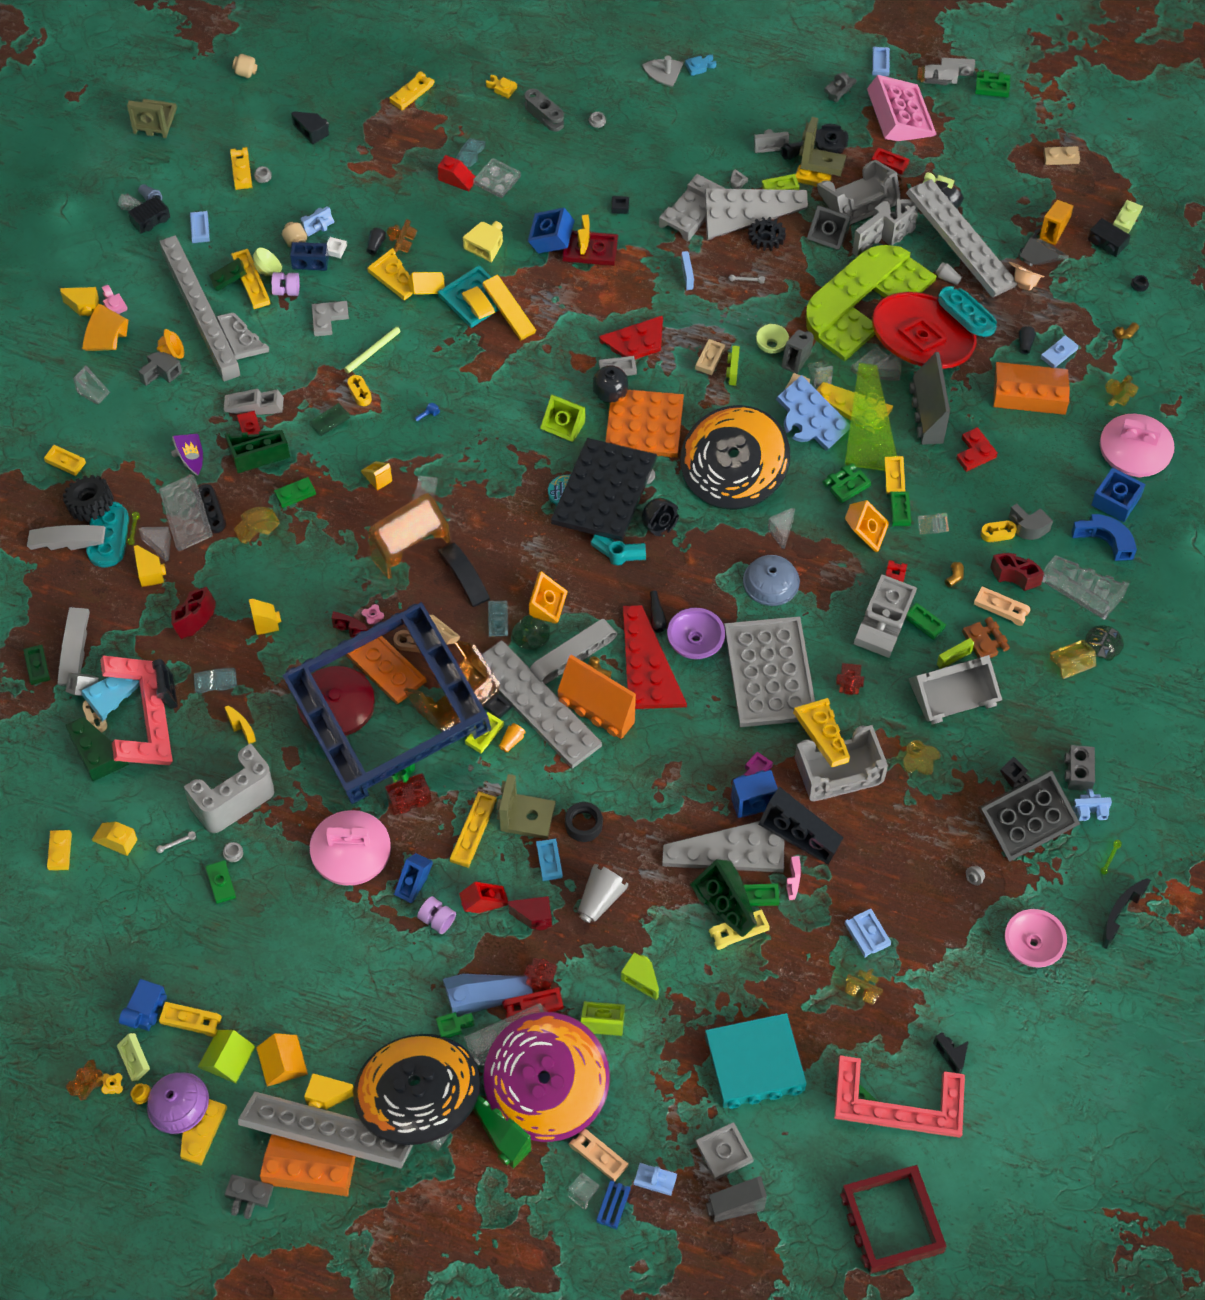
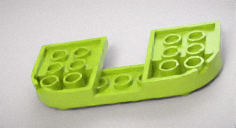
M892 245L871 247L862 252L811 297L806 311L807 330L814 335V339L845 362L875 335L872 320L854 308L860 300L872 290L884 298L901 292L922 293L936 281L937 276L910 257L911 252L902 247Z

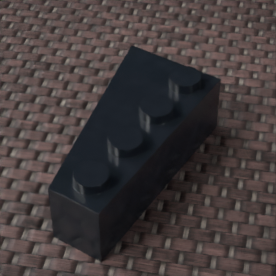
M778 787L758 824L828 865L844 838L781 787Z

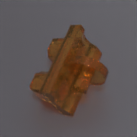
M406 219L401 230L398 225L387 229V235L390 237L389 240L394 241V239H397L393 248L396 254L398 250L408 253L412 242L404 239V237L413 240L417 233V229L409 226L411 221Z
M94 1059L89 1060L83 1068H79L76 1072V1078L73 1081H69L66 1085L71 1096L78 1095L80 1100H86L95 1087L102 1085L103 1081L101 1079L103 1074L101 1070L96 1068Z

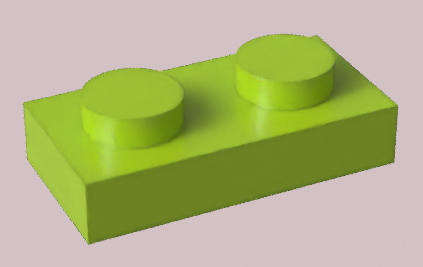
M795 174L762 180V188L766 190H799L800 188Z
M732 346V353L728 352L727 363H730L731 367H727L726 378H730L729 385L736 386L740 346Z

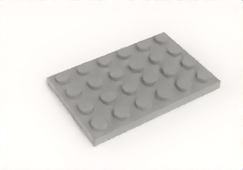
M800 616L724 623L740 727L799 722L793 714L794 708L815 702Z

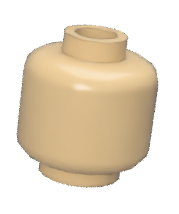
M239 54L238 57L235 56L232 65L235 74L245 78H250L252 74H256L258 65L255 64V58L244 54Z
M289 222L282 231V236L288 247H292V242L306 243L308 236L300 223Z

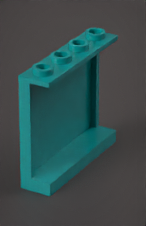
M787 1013L705 1031V1041L710 1049L723 1099V1108L729 1107V1109L740 1107L741 1104H757L764 1099L776 1100L781 1098L782 1095L790 1094L795 1096L805 1091L806 1079Z

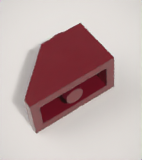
M549 896L508 901L509 914L530 929L545 930L548 927H552Z

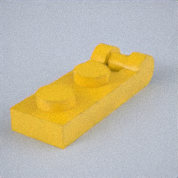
M419 71L415 78L389 97L390 103L403 110L430 89L434 84V80L430 77L427 78L423 72Z
M243 147L241 150L230 149L235 190L252 188L248 148Z
M165 1002L159 1023L214 1037L218 1031L216 1029L217 1024L221 1022L222 1016L209 1011ZM204 1020L210 1021L208 1026L203 1025Z

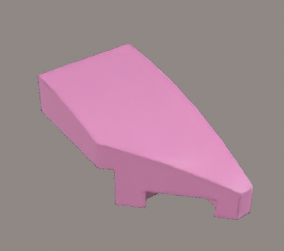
M799 856L791 857L790 861L792 877L786 880L789 900H795L798 892L801 872Z

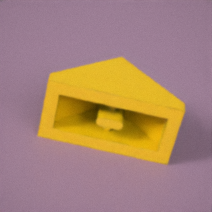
M375 461L361 470L362 474L377 491L392 482L389 463Z

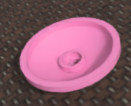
M1028 909L1017 913L1008 922L1005 930V944L1010 954L1020 963L1030 967H1046L1054 964L1062 957L1067 945V935L1062 923L1054 915L1039 909ZM1030 942H1035L1037 946H1032Z

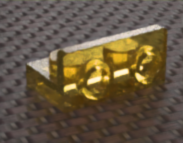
M1084 640L1050 652V659L1060 668V674L1063 679L1096 666L1095 650Z

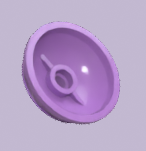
M172 1073L164 1076L153 1086L149 1093L147 1102L148 1117L151 1123L164 1133L179 1134L190 1130L200 1122L208 1108L209 1093L206 1085L199 1077L190 1073Z

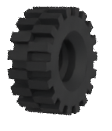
M86 475L81 480L79 478L75 479V483L71 482L69 484L70 488L66 487V493H63V501L70 515L75 520L77 518L82 522L84 519L86 522L90 521V518L96 520L98 519L97 516H104V511L108 512L110 510L109 506L113 505V494L106 480L102 479L101 476L95 478L94 475H90V478H88Z

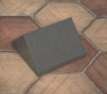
M818 205L807 239L840 250L849 233L851 216Z

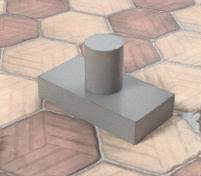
M767 129L764 134L754 135L755 153L780 151L785 143H789L788 132L774 133L773 130Z

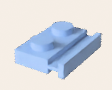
M872 909L864 911L850 920H845V926L864 958L891 945L889 937Z

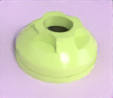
M258 248L253 254L254 266L260 274L272 276L273 272L282 271L280 261L269 250Z
M768 324L761 327L756 335L757 345L767 353L783 351L786 347V342L789 340L786 329L776 324ZM772 341L775 342L777 346L769 347L767 343Z

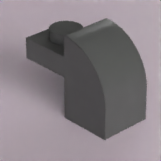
M156 352L147 356L148 364L138 371L140 380L145 386L158 376H161L170 383L182 373L180 361L164 352Z
M1018 504L1011 507L1009 518L1010 521L1017 525L1015 534L1019 537L1034 540L1051 530L1053 520L1041 508L1029 516Z

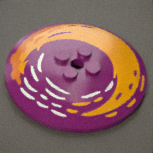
M533 1013L509 1024L494 1040L484 1065V1088L492 1110L495 1108L500 1110L506 1121L510 1118L516 1122L534 1141H559L583 1131L600 1113L609 1091V1063L599 1039L583 1023L560 1013ZM542 1071H547L550 1075V1080L547 1083H542L539 1079Z

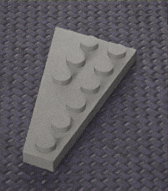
M705 189L707 240L748 228L751 223H755V219L761 221L762 217L765 220L771 217V220L786 214L789 215L805 210L808 207L807 190Z
M758 821L664 844L662 866L707 869L716 859L731 861L736 870L783 873L784 839L758 825L760 822Z

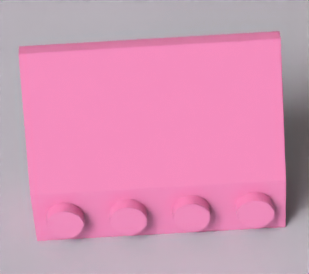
M877 75L868 86L867 91L885 139L905 141L935 136L936 132L918 84Z

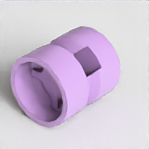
M273 272V295L283 296L284 293H287L288 296L299 295V273H288L285 275L283 272Z
M431 896L421 906L417 918L427 925L431 923V928L443 934L452 925L456 912L448 906L442 907V902Z

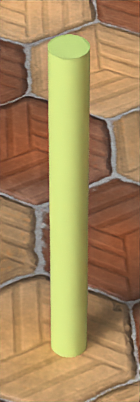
M398 327L392 329L344 368L345 372L349 374L398 335L401 332Z

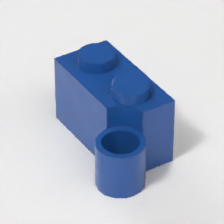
M140 979L127 1008H124L120 1014L119 1023L134 1029L138 1027L149 1031L151 1026L156 1024L160 1007L164 1006L167 999L163 986Z

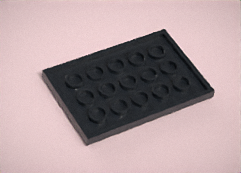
M587 438L551 518V524L623 541L657 460V454Z

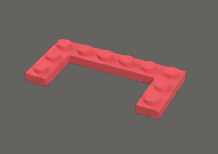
M103 656L100 659L102 676L139 680L148 743L114 740L112 742L114 761L170 766L173 761L165 707L162 699L158 698L156 694L158 687L155 670L152 667L153 661Z
M840 1056L838 1058L834 1119L958 1138L962 1136L965 1074L943 1072L940 1111L858 1099L861 1059Z

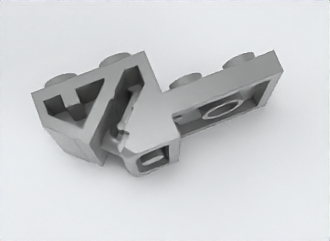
M897 199L895 212H891L888 201L880 203L874 208L873 217L855 230L852 253L858 257L881 239L889 245L900 242L905 235L915 230L918 207L911 199Z
M882 574L865 612V617L856 635L854 645L890 658L917 588Z

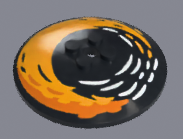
M745 405L726 406L706 414L690 429L681 449V471L690 490L703 502L721 509H744L766 500L782 484L790 465V445L781 425L765 411ZM733 450L739 451L738 456L734 458L730 457L729 453Z
M435 1034L405 1036L384 1045L364 1063L354 1084V1106L362 1124L373 1135L382 1140L400 1145H418L432 1142L458 1128L474 1109L480 1092L479 1071L471 1054L452 1039ZM413 1080L420 1081V1083L415 1086L410 1085V1083Z

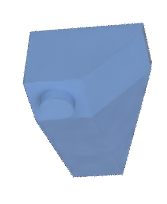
M460 974L443 979L451 1012H456L457 1017L503 1005L502 1002L506 999L533 993L528 976Z

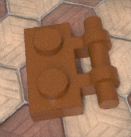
M991 617L985 619L986 627L977 622L963 628L962 633L965 638L973 640V651L978 658L988 655L990 658L997 656L998 647H1001L1003 651L1010 649L1006 636L1001 634L999 625ZM992 633L996 640L992 641L989 634Z

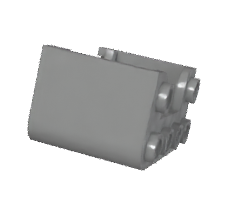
M872 725L857 727L852 735V739L844 740L850 756L849 762L832 768L819 749L816 748L815 742L803 740L797 744L795 760L811 801H819L874 787L884 782L888 764Z
M251 743L242 748L238 753L239 762L244 769L211 790L206 782L200 779L193 780L184 786L191 811L210 833L222 831L274 795V786L269 766Z

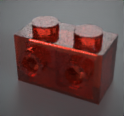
M423 773L409 777L407 782L401 780L385 786L386 795L394 815L404 814L410 809L424 807L432 802L431 792Z

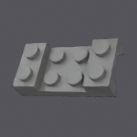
M696 174L679 200L672 208L668 207L659 217V227L663 228L669 225L677 229L685 241L688 242L706 221L705 189L726 188Z

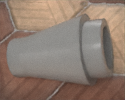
M942 262L935 272L938 278L953 283L956 286L962 279V276L948 263Z

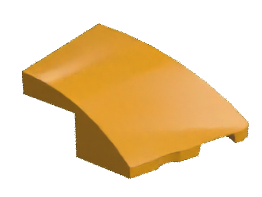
M98 304L88 322L82 349L85 351L116 350L118 337L127 336L128 319L104 305Z

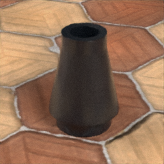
M803 141L785 143L780 150L782 157L791 160L800 154Z
M373 228L370 231L366 250L369 254L376 255L378 249L385 241L386 232L384 230Z
M1024 326L1018 332L1020 353L1029 354L1036 337V332L1033 327Z

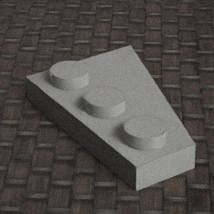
M234 312L217 316V321L236 360L269 352V347L263 344L255 333L253 334Z

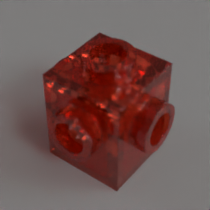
M842 663L840 674L837 673L836 685H840L839 693L846 695L859 694L860 687L863 688L864 676H861V665Z
M534 958L532 965L528 964L524 976L527 977L526 985L535 990H549L558 965L549 963L545 959Z

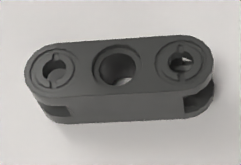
M527 90L524 94L526 100L525 109L549 130L555 132L562 130L564 127L563 110L539 90Z

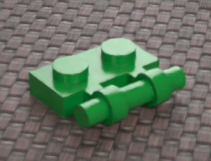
M984 70V72L977 71L975 94L1008 98L1011 75L1004 74V72L991 73L988 70Z
M853 463L841 467L840 471L835 474H829L822 481L825 487L833 485L830 492L841 504L871 486V481L861 470L853 472L856 470V466Z

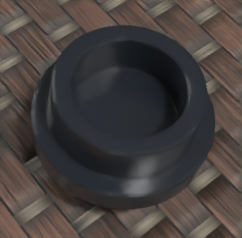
M1137 275L1132 279L1131 287L1135 291L1143 292L1148 289L1149 282L1147 277Z

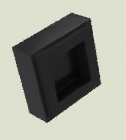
M612 196L611 213L629 214V197Z
M498 693L484 705V709L499 719L512 708V705Z

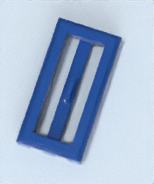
M610 1180L596 1223L614 1229L618 1228L631 1187H625L623 1184H616ZM614 1188L616 1189V1192L612 1200L606 1220H604L603 1216L609 1198L611 1196L612 1190ZM623 1191L624 1195L614 1223L610 1222L620 1192Z

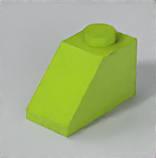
M633 953L621 972V981L657 1000L659 997V987L652 962L644 955Z

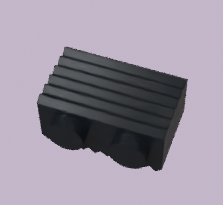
M157 195L128 211L130 222L141 234L152 230L154 226L160 223H165L170 218L169 208Z
M1101 218L1091 228L1088 240L1093 245L1103 248L1108 254L1117 257L1129 244L1131 235Z

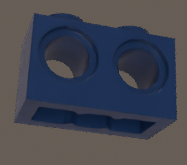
M292 242L290 254L292 269L327 271L329 261L327 243Z

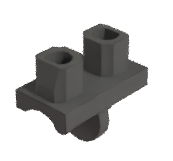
M844 71L835 75L834 80L825 87L824 92L829 94V99L836 103L843 94L848 93L850 88L856 84V79L849 77Z

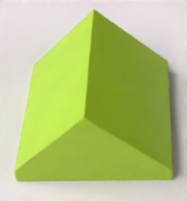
M552 394L540 429L574 442L585 424V407Z
M584 1001L581 1023L587 1026L594 1034L623 1036L625 1005Z
M218 1030L198 1068L237 1083L255 1049V1045L234 1030Z

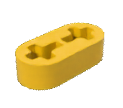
M359 375L349 377L348 388L355 402L359 406L369 405L372 400L371 392L364 379ZM361 393L363 394L364 397H366L365 399H363L362 397H360V394H361Z
M1012 521L987 523L982 527L981 538L986 542L1009 540L1015 536L1017 527Z

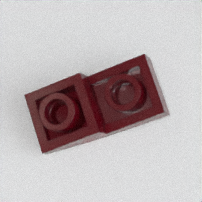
M333 611L331 617L333 628L342 631L349 630V635L353 638L359 632L368 630V627L361 621L349 615Z

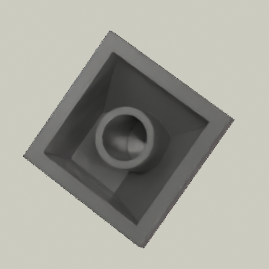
M1031 237L1020 255L1024 258L1023 262L1030 266L1065 260L1069 257V255L1044 240Z

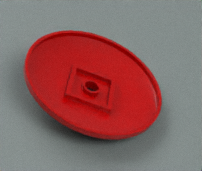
M918 292L892 294L878 303L872 316V326L879 341L897 357L921 367L935 352L940 353L942 369L958 366L971 357L976 347V335L961 325L940 305L938 297Z

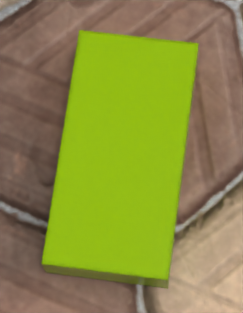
M969 638L940 654L937 666L940 669L946 668L971 654L974 646L973 640Z

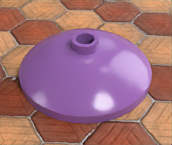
M689 608L680 611L671 619L668 625L667 637L671 647L681 656L690 659H704L714 655L722 647L725 639V628L720 618L713 612L703 608Z

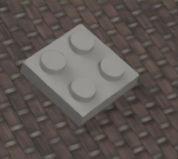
M734 1122L697 1139L695 1142L714 1180L753 1163L754 1159Z

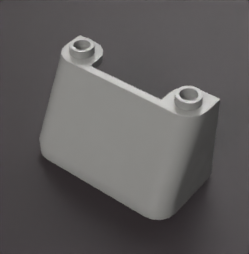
M874 160L863 167L862 179L835 189L831 181L826 180L817 184L818 193L831 210L851 216L850 224L872 216L874 208L883 201H888L890 208L896 205L897 199H900L896 171Z
M989 655L909 678L910 685L927 722L931 721V724L942 722V717L985 705L986 709L997 706L996 702L1002 700Z

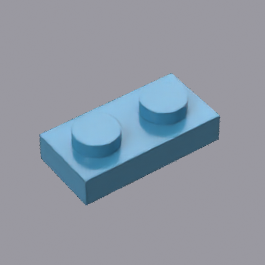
M556 839L537 841L536 846L542 880L563 878Z

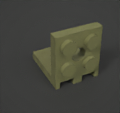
M143 99V102L129 100L127 104L134 134L141 130L146 131L148 136H153L155 132L161 133L163 138L167 137L177 109L176 103Z
M811 117L810 123H806L805 130L803 131L802 140L804 141L800 149V156H802L800 169L841 176L847 155L814 149L818 118Z
M508 774L507 780L502 782V799H498L496 807L498 811L497 820H500L501 831L548 840L556 801L517 794L516 776ZM530 813L538 816L535 820L527 819V815Z

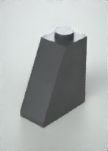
M761 1176L710 1194L709 1203H706L708 1216H712L713 1221L718 1222L764 1211L767 1195Z

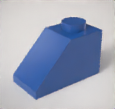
M417 853L407 858L394 895L413 903L428 878L433 861Z

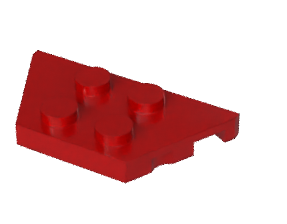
M663 316L599 336V342L610 346L611 351L621 355V357L634 356L635 359L659 352L661 351Z

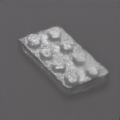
M193 474L159 489L178 551L213 536Z

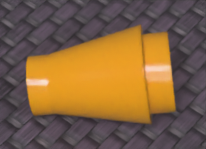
M515 723L508 726L498 747L508 753L511 748L524 738L525 730Z

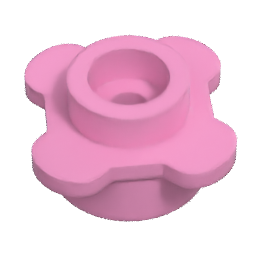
M376 604L372 605L369 609L362 610V616L366 617L368 624H376L384 618V613L380 612L379 606Z

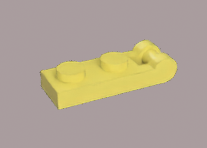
M762 909L753 912L757 925L744 937H741L726 923L710 928L709 933L715 939L716 949H723L727 945L768 931L770 926ZM726 932L728 936L722 938L721 933Z

